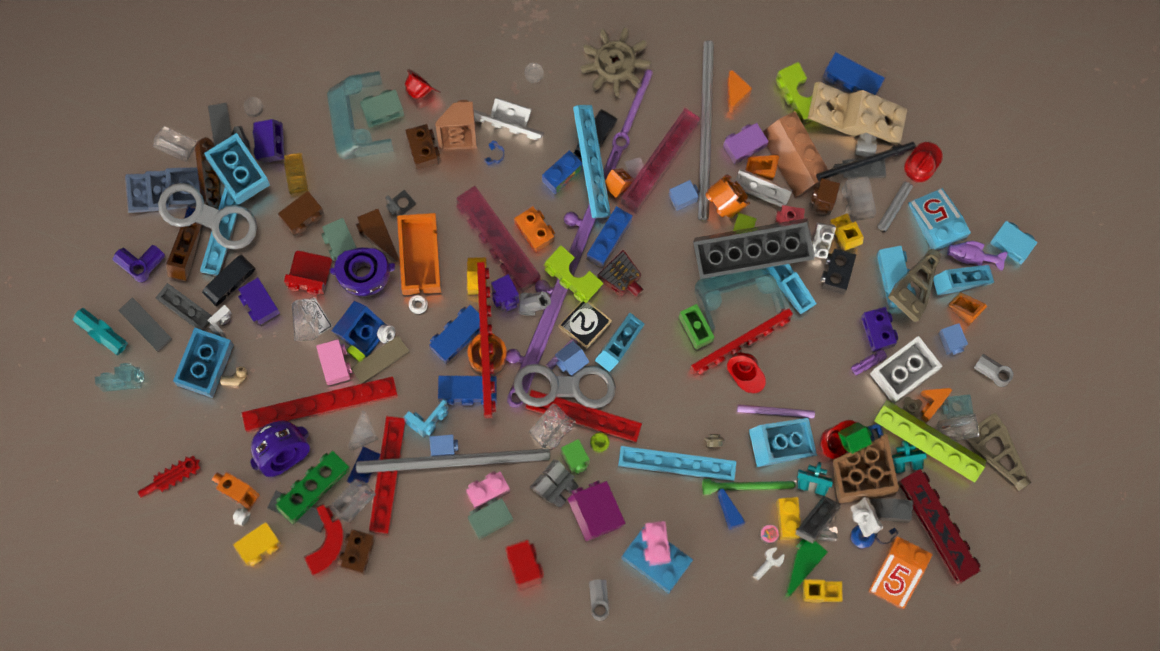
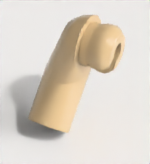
M239 366L232 376H221V385H240L248 375L246 368Z

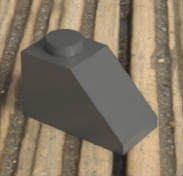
M894 498L870 500L878 520L909 523L912 520L913 501Z

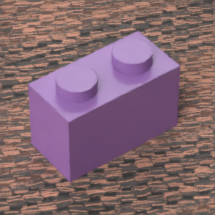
M755 123L754 125L748 124L744 126L741 132L737 134L732 133L725 138L723 147L734 165L766 148L769 141L759 125Z

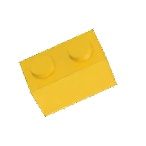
M798 497L778 498L776 506L780 540L799 539L800 537L795 535L797 528L801 525Z
M267 522L235 542L233 546L245 564L248 566L252 564L254 566L262 561L261 557L268 553L270 555L279 549L278 545L281 542Z

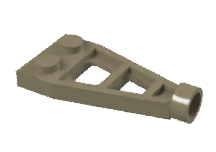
M934 249L927 251L925 257L895 284L888 296L914 322L920 320L927 307L936 267L942 257ZM920 269L927 274L925 282L917 275ZM911 282H914L921 289L919 298L907 288Z
M993 413L963 434L973 450L1009 479L1018 491L1032 483L1027 477L1006 426L996 413ZM995 436L1000 437L1004 445V451L999 455L993 454L986 448V442ZM1007 454L1011 456L1015 463V468L1012 470H1007L1000 463V459Z

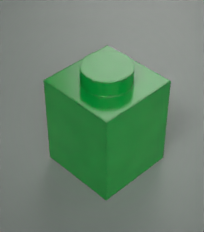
M859 422L838 432L844 449L851 454L872 444L870 439L872 435L869 428Z

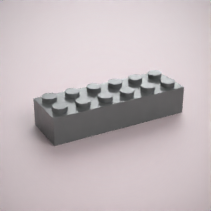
M808 218L696 237L693 241L700 279L814 260L815 257Z

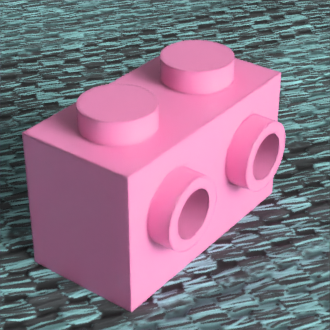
M339 339L316 345L327 385L350 380L349 374L352 373L350 362H345L344 356L347 355L345 345L340 344Z
M496 471L491 472L480 483L477 480L468 485L469 488L466 489V493L475 509L481 508L490 500L498 499L510 492V488L501 471L498 473Z
M665 521L645 523V529H642V539L647 543V549H644L645 560H649L650 566L670 563Z

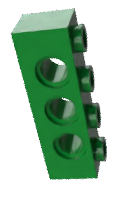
M334 451L329 454L325 453L319 459L320 463L316 467H310L305 472L306 476L301 481L299 479L295 481L290 487L291 490L287 494L283 493L276 500V509L292 525L349 472V466ZM324 469H328L331 472V474L327 477H324L320 474V472ZM308 483H315L317 487L314 490H308L306 485ZM300 496L303 500L301 503L295 504L292 502V498Z

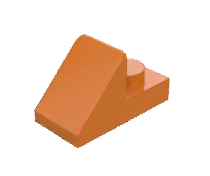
M623 168L612 169L605 180L606 189L617 198L626 187L632 186L635 179Z
M952 389L923 390L920 395L931 404L927 403L922 409L923 415L920 419L927 423L952 392Z

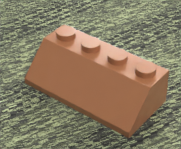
M459 100L457 103H453L435 123L439 150L477 147L473 101Z
M794 111L778 119L765 129L763 133L769 141L767 148L770 154L779 156L777 166L788 186L793 190L792 193L795 198H798L818 187L820 181L817 180L816 174L826 171L828 168Z

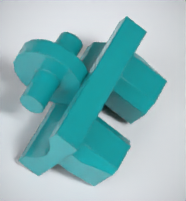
M905 440L902 441V446L896 447V453L899 454L892 455L895 473L906 472L905 462H911L912 470L924 469V459H927L926 453H923L922 450L912 451L916 450V447L909 445Z
M817 462L816 467L808 465L807 470L814 473L798 469V489L808 491L810 482L817 483L815 493L822 496L826 495L829 487L832 488L833 481L832 478L819 475L827 474V470L821 468L822 462Z

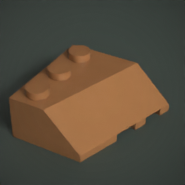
M887 434L853 454L849 452L833 460L834 485L837 500L840 504L861 501L864 497L875 499L895 496L899 490Z

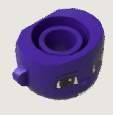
M361 247L346 250L340 254L335 261V267L330 268L332 275L336 276V279L346 291L356 296L368 297L377 294L386 286L390 278V272L395 270V263H389L385 254L375 248ZM364 266L371 267L369 274L366 276L358 277L355 275L359 268Z
M283 420L275 421L262 427L255 434L251 443V467L256 471L260 470L267 477L282 474L303 460L309 453L310 446L306 439L309 436V432L302 426L297 427L293 423Z

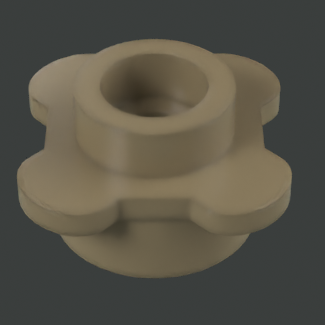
M906 397L902 409L916 418L919 417V410L923 404L922 401Z
M709 434V437L704 438L707 441V447H721L722 441H725L723 437H720V434Z

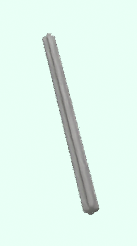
M705 41L703 48L699 220H708L709 200L705 194L708 192V188H710L713 41Z
M533 449L356 462L357 473L543 461L550 460V450Z

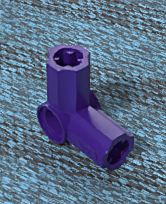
M152 244L137 259L123 247L114 254L112 260L128 272L135 281L145 282L148 280L150 272L162 261L165 254ZM138 269H144L142 273L136 274Z

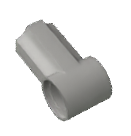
M868 133L860 134L855 155L863 157L874 155L877 148L876 136Z
M542 291L534 294L521 293L519 314L536 315V311L546 309L551 304V298L546 292Z
M985 354L981 356L974 369L992 379L999 387L1007 386L1013 378V371L1010 367L1002 366ZM999 373H1005L1008 379L1002 380L999 377Z
M606 580L589 581L592 616L598 621L605 620L609 615ZM603 606L606 612L603 615H598L595 613V608Z

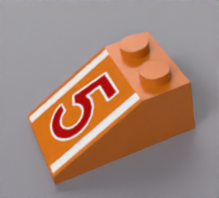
M898 536L895 537L869 591L904 609L933 554Z

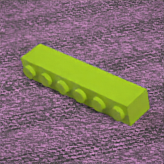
M887 399L876 415L874 422L974 483L986 466L987 460Z

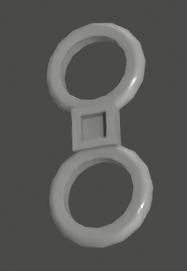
M172 184L160 196L158 203L159 213L172 226L185 227L195 222L211 228L217 243L229 249L243 248L250 244L256 236L257 222L251 211L238 205L226 206L221 210L204 204L203 196L191 184ZM185 191L194 196L197 205L191 216L178 219L168 213L166 208L167 200L175 192ZM228 214H241L248 220L249 231L241 240L230 241L221 235L219 230L220 222Z
M529 364L521 368L514 378V389L517 396L527 405L535 407L546 406L554 401L556 397H575L585 407L600 408L611 402L616 390L614 379L610 373L602 367L594 365L582 367L572 377L556 376L551 369L544 365ZM537 372L546 376L551 385L550 393L543 398H534L526 394L522 387V379L525 375ZM587 374L598 375L607 384V394L601 399H589L580 391L579 380Z

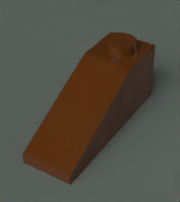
M379 209L358 216L359 223L356 226L359 234H364L366 240L383 252L397 266L400 265V259Z
M195 222L190 226L180 227L166 263L168 277L187 280L200 237L201 224Z

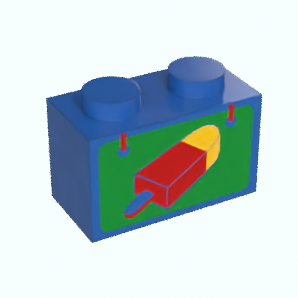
M569 150L542 174V182L556 194L582 170L583 163Z

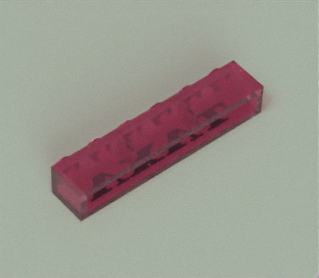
M686 108L682 111L622 196V205L637 214L699 126L700 117Z
M473 186L456 198V208L461 215L465 214L468 220L466 221L472 230H477L479 240L483 245H488L490 255L494 260H499L501 263L499 267L505 275L509 274L512 278L516 290L520 289L523 293L535 285L537 281L541 280L539 272L476 186Z

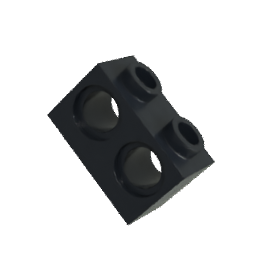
M834 248L832 254L828 253L825 263L828 264V269L823 271L821 282H824L823 289L845 294L856 254ZM835 259H842L845 265H838ZM836 276L840 282L833 283L830 277Z

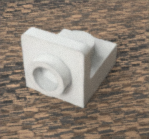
M224 305L208 319L210 323L208 328L215 335L225 336V333L219 326L225 325L231 319V311Z

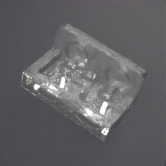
M552 403L529 433L543 448L552 450L560 444V440L564 435L571 431L576 421L568 417L557 404Z

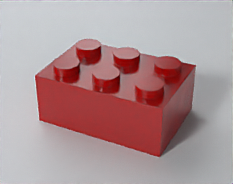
M528 540L505 547L518 590L521 591L541 584L544 572L541 563H536L535 561L537 559V552L534 543L530 544Z

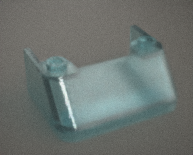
M380 71L349 76L331 87L327 92L337 155L342 159L394 151L391 139L372 142V137L368 130H355L349 95L358 94L364 87L382 85Z
M768 268L709 277L696 282L694 291L700 310L713 334L715 326L710 311L720 307L722 302L720 294L756 284L761 293H771L777 314L784 311L785 306L777 282Z

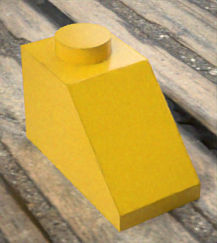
M486 257L467 258L468 296L478 295L477 262H485V268H487Z

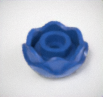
M859 525L852 529L851 541L858 548H867L874 543L875 533L863 538L862 531Z

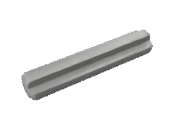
M905 181L888 207L877 226L880 230L887 231L913 187L909 182Z

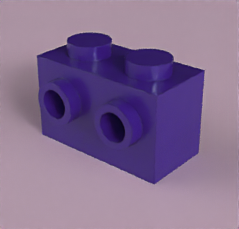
M274 119L254 122L252 134L254 138L253 153L255 160L264 163L284 160L283 123Z
M509 274L491 282L492 300L496 308L500 307L502 311L515 309L519 303V294Z
M259 278L238 289L241 293L238 297L244 306H249L250 311L248 314L253 322L257 320L261 325L280 314Z
M886 307L863 313L861 318L872 353L894 347L898 341V334L892 328L891 323L893 319L890 311L887 312Z

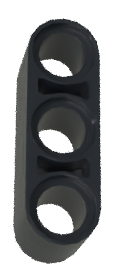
M600 109L594 118L599 148L607 139L618 119L603 109ZM578 143L577 147L575 148L574 154L582 158L580 145Z
M241 254L203 289L202 294L215 306H218L254 273L256 268Z

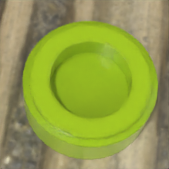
M353 345L346 349L359 362H362L366 357Z
M595 433L590 439V446L595 452H604L609 447V438L604 433Z

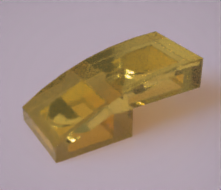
M302 153L284 156L285 159L283 161L289 193L295 194L308 191Z

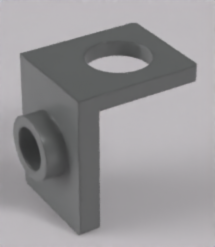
M405 190L393 199L389 195L385 197L387 202L386 208L392 215L394 213L397 216L404 215L416 205V202ZM406 198L409 204L404 208L399 207L398 200Z

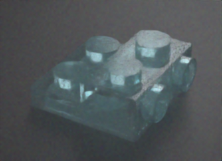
M131 363L120 364V367H114L115 375H112V373H101V376L95 377V385L103 392L142 388V382L145 380L144 372L140 370V367H135Z

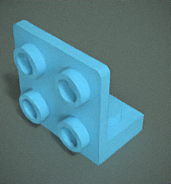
M443 399L425 422L418 413L414 412L412 414L408 411L404 416L406 424L423 438L426 435L430 436L436 429L435 424L439 420H444L449 413L447 411V401Z

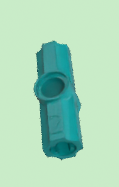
M81 308L75 313L72 320L87 331V334L99 344L102 343L117 356L126 349L128 344L126 340L116 334L103 320L97 319L85 308Z

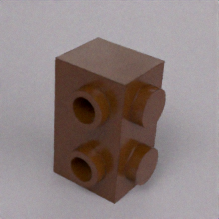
M427 124L406 129V136L416 170L438 164L437 158L440 157L438 146L434 147L432 140H435L433 129L429 130Z
M822 178L819 186L815 187L811 196L812 210L816 211L819 215H830L836 202L840 183Z
M307 191L280 211L278 216L289 231L296 235L297 233L301 234L307 229V225L311 222L315 223L321 219L324 212L315 198Z
M351 529L350 534L347 533L344 540L346 545L345 552H341L338 563L341 564L340 568L365 575L375 536Z

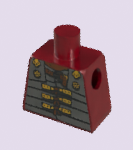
M624 250L597 275V278L605 286L620 296L630 291L635 297H638L644 290L637 283L641 278V273Z

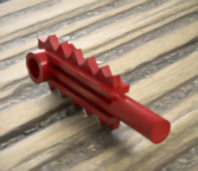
M194 455L190 458L185 456L184 462L178 460L177 466L172 464L171 469L165 468L164 473L158 472L157 475H153L154 482L137 491L139 496L142 498L156 489L164 492L165 489L169 490L170 485L176 486V481L183 482V477L189 478L190 473L196 475L197 470L201 469L199 466L200 460L195 459Z

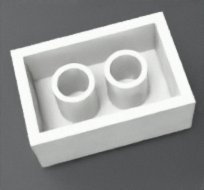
M918 336L873 369L870 375L891 402L895 404L938 372L943 366Z

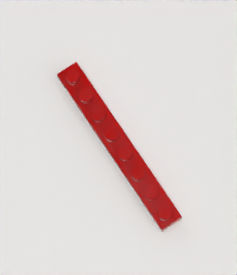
M477 262L484 418H492V412H496V402L492 401L491 393H495V382L491 381L490 374H494V362H490L489 355H493V343H489V336H492V324H488V317H491V305H487V298H490V286L486 287V279H490L489 268H485V262Z
M392 376L241 413L245 431L249 432L261 429L275 421H296L398 395Z

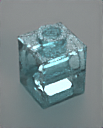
M970 394L952 396L945 399L944 403H942L943 414H946L947 419L970 417L973 414ZM958 403L961 411H955L952 404Z

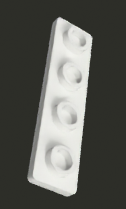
M495 98L491 115L473 110L474 120L488 121L497 128L504 126L509 128V131L512 133L520 134L522 132L527 134L528 138L534 140L542 138L544 132L527 127L532 111L530 108Z

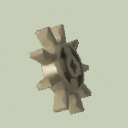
M624 27L619 41H610L604 29L600 30L601 39L604 44L599 49L587 44L584 45V52L595 56V62L582 65L581 71L582 74L593 71L598 72L600 76L592 85L593 90L596 92L605 81L614 83L613 90L615 96L620 97V82L629 79L634 86L640 88L641 81L634 75L636 68L651 69V61L636 59L635 55L647 47L646 41L642 40L631 47L626 43L629 37L628 28Z

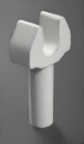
M777 547L771 548L765 553L766 561L753 574L757 580L771 566L776 565L779 567L783 563L784 554L778 560L772 558V554L777 550Z

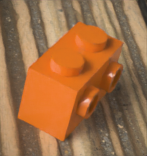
M534 206L515 217L514 223L536 254L554 242L555 231L551 225L545 224L542 212L539 209L536 211Z

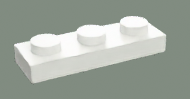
M741 168L735 180L746 193L780 207L787 205L793 191L790 188Z

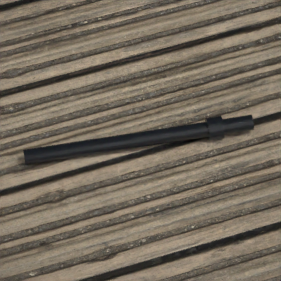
M914 142L904 145L898 144L892 146V149L816 174V178L818 181H821L822 178L827 179L892 156L898 157L906 151L915 149L916 145Z

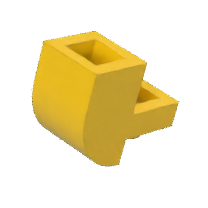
M848 214L830 220V225L836 226L835 235L837 243L843 251L863 244L864 237L856 221L852 223Z
M804 580L803 601L813 603L842 602V582Z

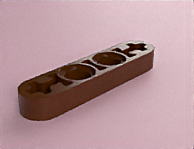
M204 137L195 144L200 193L203 196L204 204L217 208L221 202L218 175L211 165L210 169H206L203 164L204 160L208 162L206 156H203L204 153L212 149L214 143L211 139ZM206 178L211 180L212 187L207 186Z

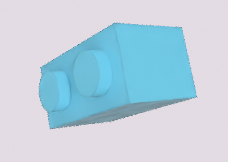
M1005 221L990 242L1000 251H1006L1008 253L1007 256L1020 265L1038 243L1032 235L1023 233L1016 224Z

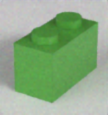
M698 304L680 312L679 319L695 350L713 343L715 337Z
M579 439L561 447V455L571 474L576 472L579 475L587 470L589 458Z

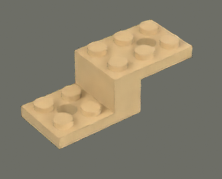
M817 82L814 85L808 118L850 136L868 133L897 145L901 144L907 108L864 90L847 94L824 83ZM827 102H829L830 105H831V110H830V111L828 110V108H827V106H826V103H827ZM885 116L889 119V125L885 121Z

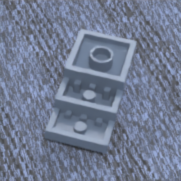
M197 167L166 168L165 171L126 174L125 184L128 213L159 211L158 203L160 196L172 184H191L200 192ZM175 192L168 198L166 208L167 210L194 207L197 205L196 199L188 192Z

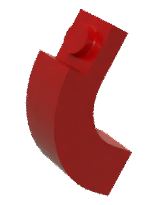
M324 504L316 507L325 527L324 542L317 550L303 556L312 575L323 571L333 563L341 550L343 542V529L340 519L337 518L331 521L330 518L334 516L329 506L325 507Z

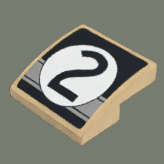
M583 301L567 315L558 327L587 350L607 329L612 320L590 302L585 303Z

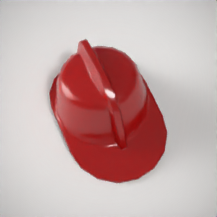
M410 69L407 70L409 75L405 81V87L411 97L423 98L432 90L441 93L419 74Z
M932 142L920 143L905 162L906 175L915 182L927 181L942 162L943 154L941 149Z
M741 351L737 356L729 359L727 370L742 390L748 393H758L764 389L766 378L758 366L756 357Z
M845 420L834 427L826 429L822 433L820 446L827 457L837 459L848 452L844 449L838 432L857 422Z

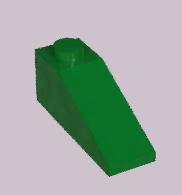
M802 539L796 546L798 551L794 556L785 593L787 598L792 595L828 553L816 541L811 543Z

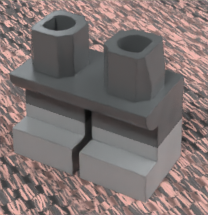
M553 460L530 488L545 501L561 508L567 500L561 495L562 491L566 489L572 494V491L579 486L575 482L574 476L564 468V465L558 460Z

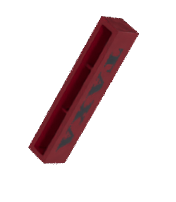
M919 469L901 479L898 485L906 499L913 501V511L958 585L981 572L979 569L981 565L977 558L972 557L969 552L971 549L967 541L962 540L959 535L960 529L957 524L952 523L950 520V512L946 506H942L940 503V496L937 490L932 489L930 486L928 475Z

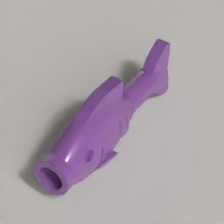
M967 241L955 245L950 244L948 248V255L961 263L982 266V261L995 263L1000 270L1004 269V261L1008 253L1004 251L997 256L986 254L983 252L984 244L977 241Z

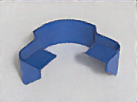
M492 141L490 144H488L491 150L495 149V146L493 145V143L497 144L498 148L502 149L504 152L503 147L499 146L496 141ZM504 155L498 161H492L490 157L486 159L484 158V160L488 165H491L495 162L500 163L504 159Z

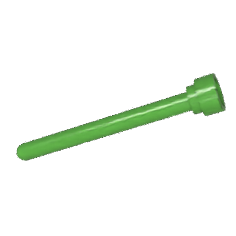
M711 479L702 480L703 495H711L720 489H793L796 486L794 481L715 483Z

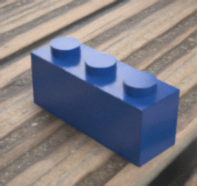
M837 52L833 55L823 75L829 83L840 85L846 92L855 93L864 90L874 95H877L885 79Z
M616 206L588 251L587 260L603 269L631 224L633 216Z
M471 305L467 308L463 307L458 312V317L454 321L450 320L444 326L445 330L440 335L438 333L435 334L430 340V349L445 364L449 363L480 332L479 313Z
M438 376V401L442 402L445 399L448 405H454V402H462V405H473V402H481V405H484L482 376ZM490 376L491 381L495 382V393H491L492 401L497 403V376Z

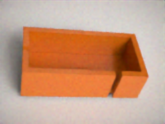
M436 213L397 216L403 295L420 294V290H423L424 294L441 293Z

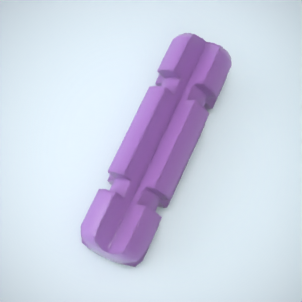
M881 349L875 355L872 354L861 360L860 363L854 364L851 369L855 375H859L863 370L866 371L878 364L879 361L885 360L887 355Z

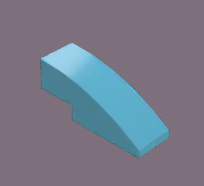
M790 264L766 268L777 286L800 314L817 304Z

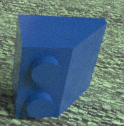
M353 301L331 331L347 345H353L368 357L380 341L377 336L378 329L386 324L367 306Z

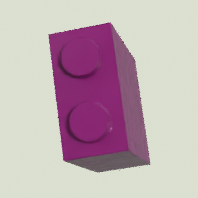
M595 481L589 484V488L584 490L583 487L577 488L572 491V495L567 499L586 542L617 530L626 524L607 481L602 483Z

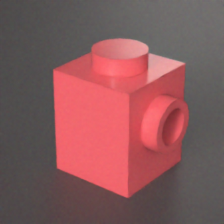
M782 205L781 210L776 213L775 222L781 223L804 219L805 208Z

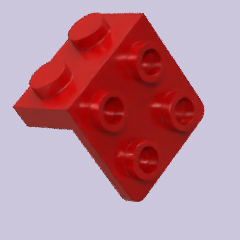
M296 251L290 273L285 275L284 283L286 287L294 291L304 290L312 295H324L332 259L327 256Z

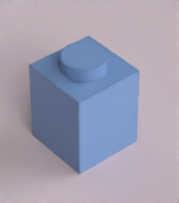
M690 180L669 190V196L677 211L697 202L698 195L700 194L695 184L692 185Z
M960 323L941 329L938 333L946 354L953 353V355L962 353L964 351L963 348L968 345Z
M574 341L555 354L558 359L556 364L562 372L567 371L571 376L589 363L583 350Z
M453 434L430 436L431 456L455 455V451H459L458 440H454Z

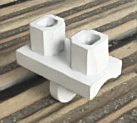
M816 223L815 230L811 235L816 257L827 258L836 229L835 225Z
M868 497L862 498L859 503L850 507L853 512L852 518L858 523L864 537H868L872 533H877L883 529L881 521L878 520L875 509Z

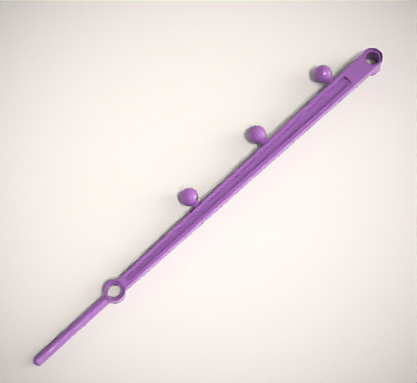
M650 69L645 71L641 87L638 88L621 132L615 134L612 139L613 148L603 169L605 180L610 171L616 169L622 151L629 145V130L653 74ZM623 137L626 140V144L624 146L617 145L616 138ZM590 203L583 219L578 218L575 212H568L564 216L566 225L579 226L569 253L575 257L569 265V271L573 276L596 218H592ZM558 278L554 288L546 280H539L535 284L537 293L542 291L550 294L551 304L544 309L525 356H521L517 349H509L507 351L506 360L513 364L521 363L519 370L526 365L540 363L568 291L559 283L560 280ZM536 372L529 373L522 379V387L526 394ZM513 382L507 396V402L511 407L518 408L524 402H514L511 396L515 394Z

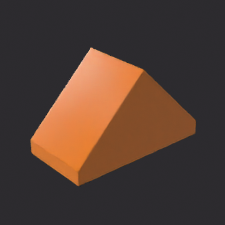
M729 71L728 74L729 112H733L752 91V88L734 71Z
M779 156L748 157L745 170L773 181Z
M962 292L948 304L949 308L968 325L987 307L985 303Z

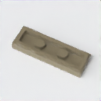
M397 336L351 369L361 384L366 383L410 351L401 338Z

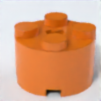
M728 174L708 188V192L705 194L708 200L714 202L717 206L716 211L722 218L725 216L733 218L750 204V202H746L748 195L737 181L733 183L730 180L732 177Z
M479 334L468 346V359L474 371L482 374L481 338ZM492 334V336H489V343H493V355H490V362H494V374L504 368L507 352L502 339Z

